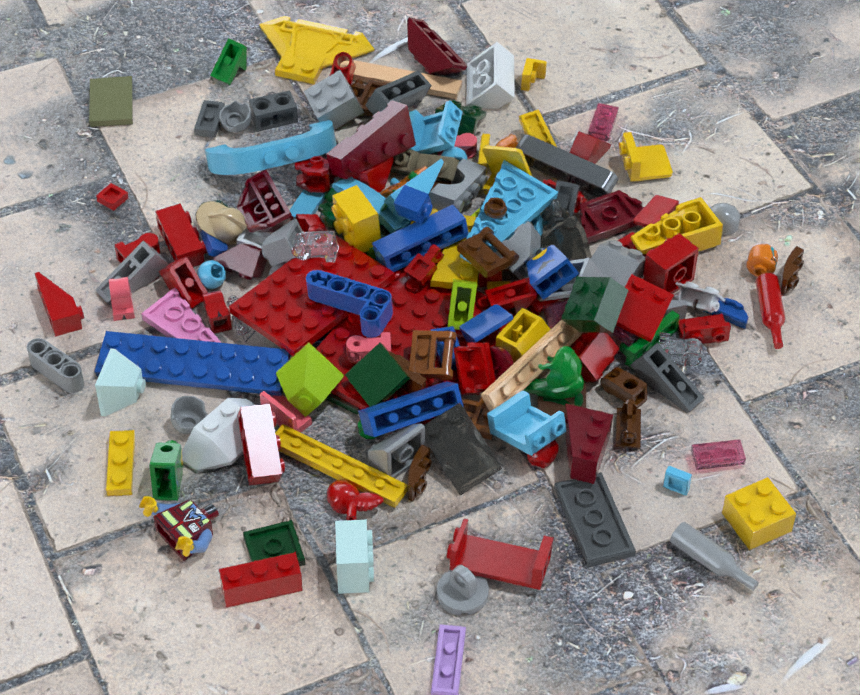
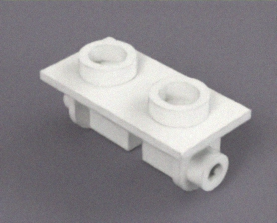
M686 281L685 284L676 282V285L681 289L680 292L675 294L674 299L688 302L687 306L694 308L696 300H698L697 309L712 313L718 311L720 306L718 301L725 302V299L719 295V291L715 288L706 287L702 289L692 282Z

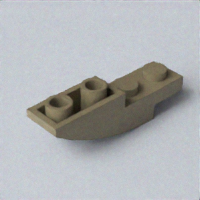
M406 150L393 156L390 172L408 176L412 171L424 166L428 168L442 159L444 163L435 181H453L459 160L454 157L421 154L415 150Z

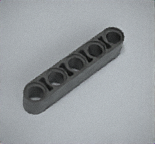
M523 135L516 148L523 151L529 167L560 181L580 185L579 189L596 197L611 193L618 181V177L614 172L533 136Z

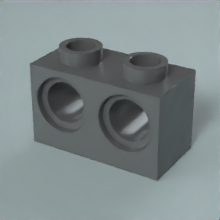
M290 90L249 99L252 121L257 132L298 123L297 105Z

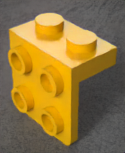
M632 132L623 133L622 142H619V153L623 157L624 169L628 172L630 182L669 178L672 176L673 171L663 145L636 147Z
M485 145L482 149L492 173L482 188L485 195L488 194L493 186L504 160L532 176L521 149Z

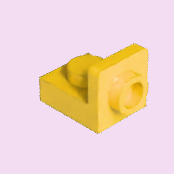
M526 58L522 72L521 90L529 91L531 83H535L536 78L545 79L546 61Z

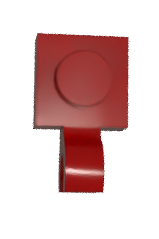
M433 244L424 256L418 253L404 269L406 275L424 285L438 269L435 263L440 262L444 257V254L440 252L441 248Z

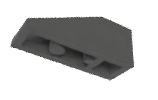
M658 343L645 351L630 365L648 386L687 413L705 398Z

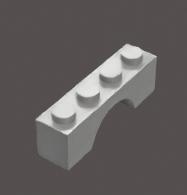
M462 159L458 163L452 185L438 183L430 191L429 197L432 209L440 211L453 204L461 213L463 207L468 205L473 196L476 197L479 190L486 184L488 176H486L487 167Z

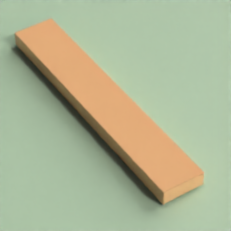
M354 60L356 69L353 80L360 79L367 83L369 80L388 84L415 71ZM349 61L342 62L340 67H346ZM421 73L432 85L427 94L457 100L462 88V80Z
M560 320L481 394L489 412L524 390L544 371L540 370L538 365L550 363L547 357H554L560 347L570 346L581 336V333L563 320Z

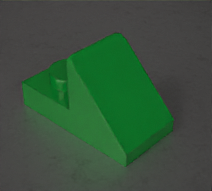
M228 38L210 76L231 85L238 68L245 71L247 69V46Z

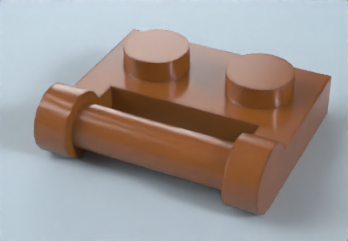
M413 330L409 370L419 373L424 378L452 380L453 344L456 342L457 334L452 331ZM437 342H444L442 368H435Z

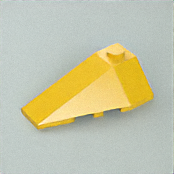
M702 197L679 204L676 206V210L670 214L665 213L661 216L660 221L655 224H649L632 235L631 241L642 254H647L649 250L663 244L666 239L680 233L697 246L699 251L721 245L723 224Z

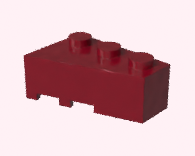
M566 404L564 413L566 425L565 444L568 452L567 459L570 479L595 484L610 439L613 414Z

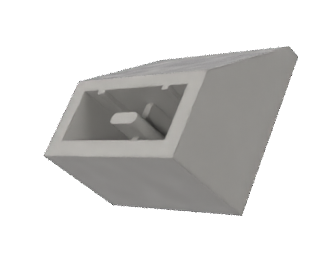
M528 221L518 226L514 231V235L509 240L502 242L511 251L514 250L519 255V260L514 265L508 267L519 280L529 278L526 264L535 257V253L540 249L541 245L540 234ZM498 251L495 252L500 258H503Z

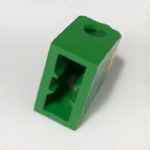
M168 440L165 443L158 442L155 444L149 464L153 498L155 500L178 501L183 474L181 445L174 440ZM166 473H169L168 479H170V481H167L163 478V476Z

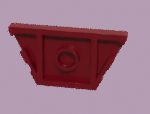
M617 190L581 203L582 244L586 245L638 226L634 224L633 219L644 208L642 201L631 198L628 194Z

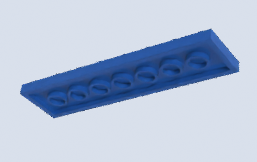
M106 331L94 372L99 377L108 353L112 348L141 368L142 378L146 382L256 394L265 391L269 395L282 396L283 389L276 372L290 360L291 355L285 349Z

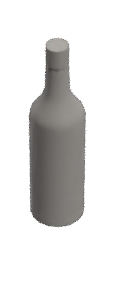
M682 522L673 532L670 543L714 574L733 577L752 591L758 586V581L737 566L731 553L686 522Z

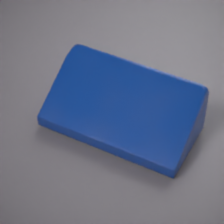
M495 304L465 322L459 328L466 342H478L512 321L513 316L501 306Z

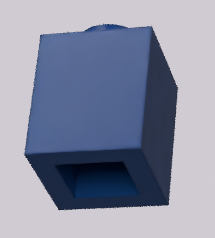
M407 185L403 186L394 201L397 215L420 224L432 211L429 194Z

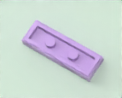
M439 625L431 695L459 694L466 627Z

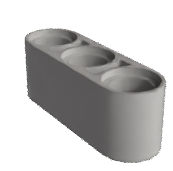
M35 338L29 341L27 344L30 364L35 370L66 392L76 393L83 389L84 379L81 365L42 338Z

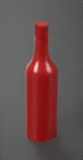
M765 273L758 276L755 282L762 322L771 331L774 348L781 349L783 347L781 327L784 325L786 317L779 279L775 274Z

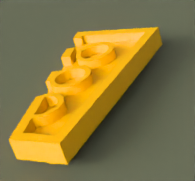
M463 215L466 218L468 232H471L476 216ZM466 238L443 249L444 257L437 264L438 269L432 277L431 287L452 289L453 279L474 281L478 285V270L472 264L460 258V253L457 251L458 243L466 240Z

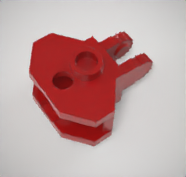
M314 156L310 159L295 162V170L302 171V174L296 177V186L308 192L324 193L329 191L330 185L334 183V178L338 177L331 174L328 160L321 156Z

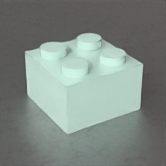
M367 520L335 521L338 594L369 592V582H374L372 530H367Z

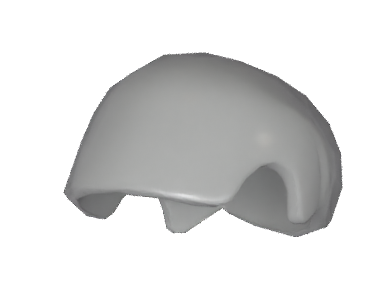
M236 100L224 106L219 115V121L223 128L233 133L244 131L250 125L252 119V112L248 103L244 102L242 104Z
M717 203L710 207L723 224L722 235H731L738 230L740 213L735 206L728 203Z
M182 396L173 403L170 417L176 430L183 434H191L193 428L208 413H206L205 403L194 396Z

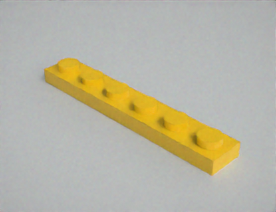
M284 424L275 432V435H279L281 448L278 451L337 480L350 482L363 493L377 494L383 497V503L396 508L408 492L407 484Z

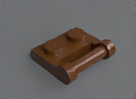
M489 227L483 228L480 233L457 245V251L485 278L514 265L519 260V255L514 250L511 251ZM485 242H489L503 256V258H500L496 253H494L485 244Z

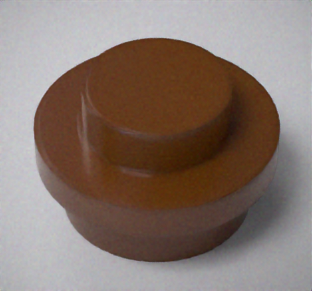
M494 197L485 203L484 212L491 218H502L506 215L507 207L502 199Z

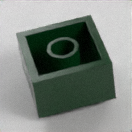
M577 277L561 320L579 332L613 333L628 289L611 277Z

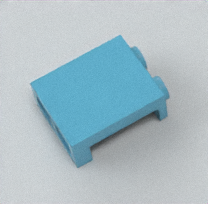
M447 101L443 112L426 117L422 116L417 110L409 112L416 146L408 150H415L421 154H432L454 148L462 117V111L455 104Z
M523 390L487 413L490 433L529 455H533L566 432L563 412L558 411L550 416L531 406L530 395Z

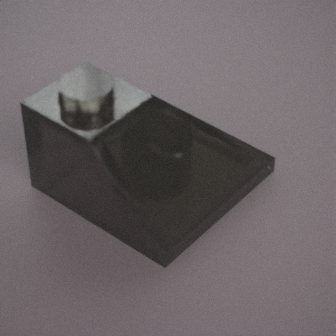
M576 216L555 221L541 235L540 248L546 249L550 245H554L569 261L585 258L591 259L592 257L585 230Z

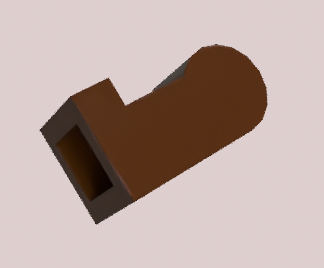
M615 367L600 380L605 392L616 396L623 402L627 399H632L637 404V408H639L647 401V383L621 368Z

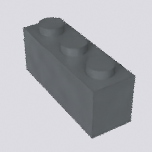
M418 70L375 89L365 106L373 115L378 111L382 112L392 100L405 104L409 108L422 102L432 85Z

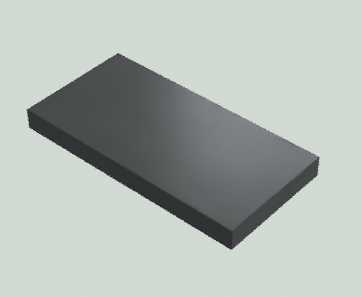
M602 472L598 473L595 484L575 479L554 483V490L587 568L636 555L635 547Z

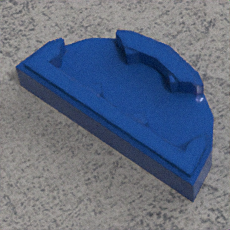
M203 230L200 232L209 256L216 257L228 250L226 243L207 234Z
M724 298L725 302L718 301L720 304L718 311L712 313L704 311L711 315L723 314L725 321L746 329L748 315L744 310V306L736 300Z

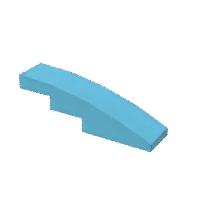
M352 177L346 180L342 179L332 185V188L337 193L357 185L377 211L379 225L382 224L391 234L410 225L412 222L408 221L407 218L399 222L389 207L381 211L386 198Z

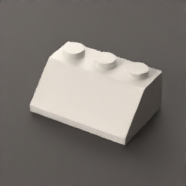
M496 42L467 63V107L475 105L482 108L499 109L503 105L510 103L514 98V55Z

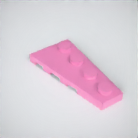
M173 288L141 313L142 320L166 337L221 343L210 328H206L202 323L199 315H195L190 309L188 302L179 296L176 288Z

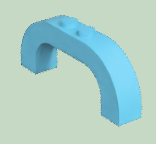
M330 120L309 124L310 131L304 134L250 147L230 148L224 144L204 149L209 171L218 175L245 174L320 156L329 152L337 145L333 123Z

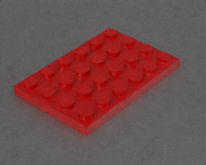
M328 231L297 254L296 258L288 261L231 304L229 311L239 320L294 356L307 343L312 345L351 314V312L310 300L306 284V276L309 272L322 270L381 289L395 280V272Z

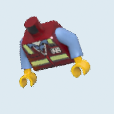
M144 496L139 504L140 508H145L143 514L146 517L154 515L156 532L183 561H186L194 553H204L207 550L213 536L211 520L219 516L218 510L212 503L200 509L192 500L182 503L162 504L157 503L150 496Z

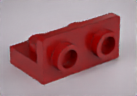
M723 314L679 319L678 333L683 347L729 341L731 325L729 322H725Z

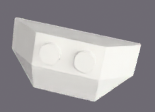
M227 398L193 428L182 450L183 464L196 473L204 472L206 469H216L233 464L244 454L237 414L240 407L254 406L255 404L242 398Z

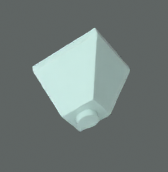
M112 348L95 384L101 416L105 417L136 403L140 393L144 392L146 385L145 379L142 378L141 368Z

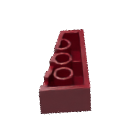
M393 100L387 104V108L382 112L378 111L372 116L373 119L366 125L362 124L358 127L355 134L350 138L346 137L326 153L331 174L346 180L416 146L408 106Z

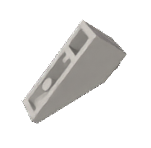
M142 241L95 290L107 304L111 305L109 279L128 277L132 293L154 281L160 274L158 271L169 264L155 249L145 241Z

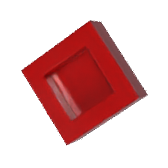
M110 183L96 195L97 202L114 211L128 199V192Z

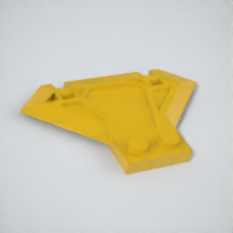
M287 16L259 24L281 57L275 68V76L315 84L323 68L333 65L334 57L338 53L347 52L352 58L374 51L373 46L362 32L356 31L354 34H348V29L301 19L293 22L290 21L291 17Z

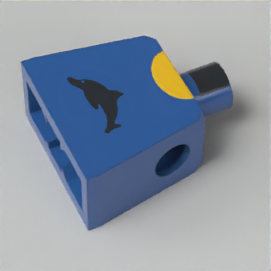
M550 245L546 249L541 248L537 250L535 257L526 264L530 284L543 300L579 275L573 264L554 245Z

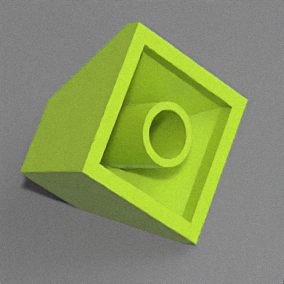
M307 343L276 372L287 400L305 417L325 400L344 376L310 343Z

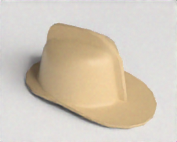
M214 201L203 203L196 213L197 223L204 232L229 245L237 244L236 239L247 227L245 218L239 210L228 208Z

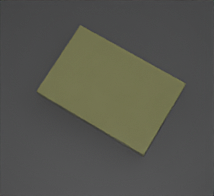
M132 76L90 79V127L133 124Z

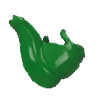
M560 347L554 357H547L550 363L538 365L540 370L550 369L547 377L533 380L523 390L529 394L550 399H565L581 393L584 385V379L581 375L582 363L571 347Z

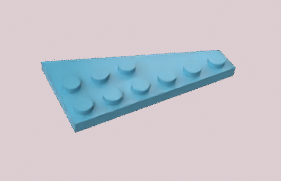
M504 160L500 171L497 173L495 182L480 209V213L475 219L473 228L466 239L480 233L483 228L489 227L501 242L509 240L514 235V231L518 226L528 221L531 222L555 201L558 191ZM490 198H500L505 202L507 212L504 217L494 219L485 214L484 205ZM485 242L494 253L497 251L489 242ZM460 254V258H462V259H464L465 261H467V260Z

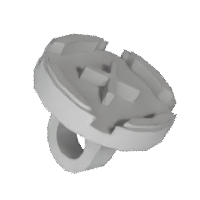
M458 565L455 569L446 572L438 581L437 595L439 603L446 611L454 615H461V613L475 614L488 601L489 586L487 580L484 577L473 575L463 565Z

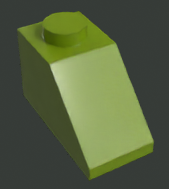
M453 279L448 327L453 326L454 329L460 330L459 327L473 318L477 282Z

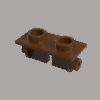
M627 399L623 403L622 408H617L616 447L640 449L641 409H637V404L634 400Z

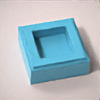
M668 466L665 472L663 487L687 496L690 490L692 474Z

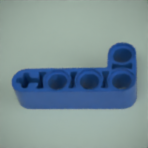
M313 270L306 276L307 292L310 300L360 315L361 331L366 337L373 338L379 336L393 315L392 296L387 290L322 270Z

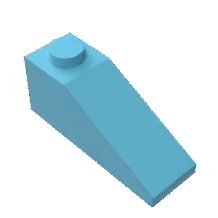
M442 159L438 160L405 185L429 194L444 161ZM403 186L384 200L399 222L406 218L397 215L394 201Z

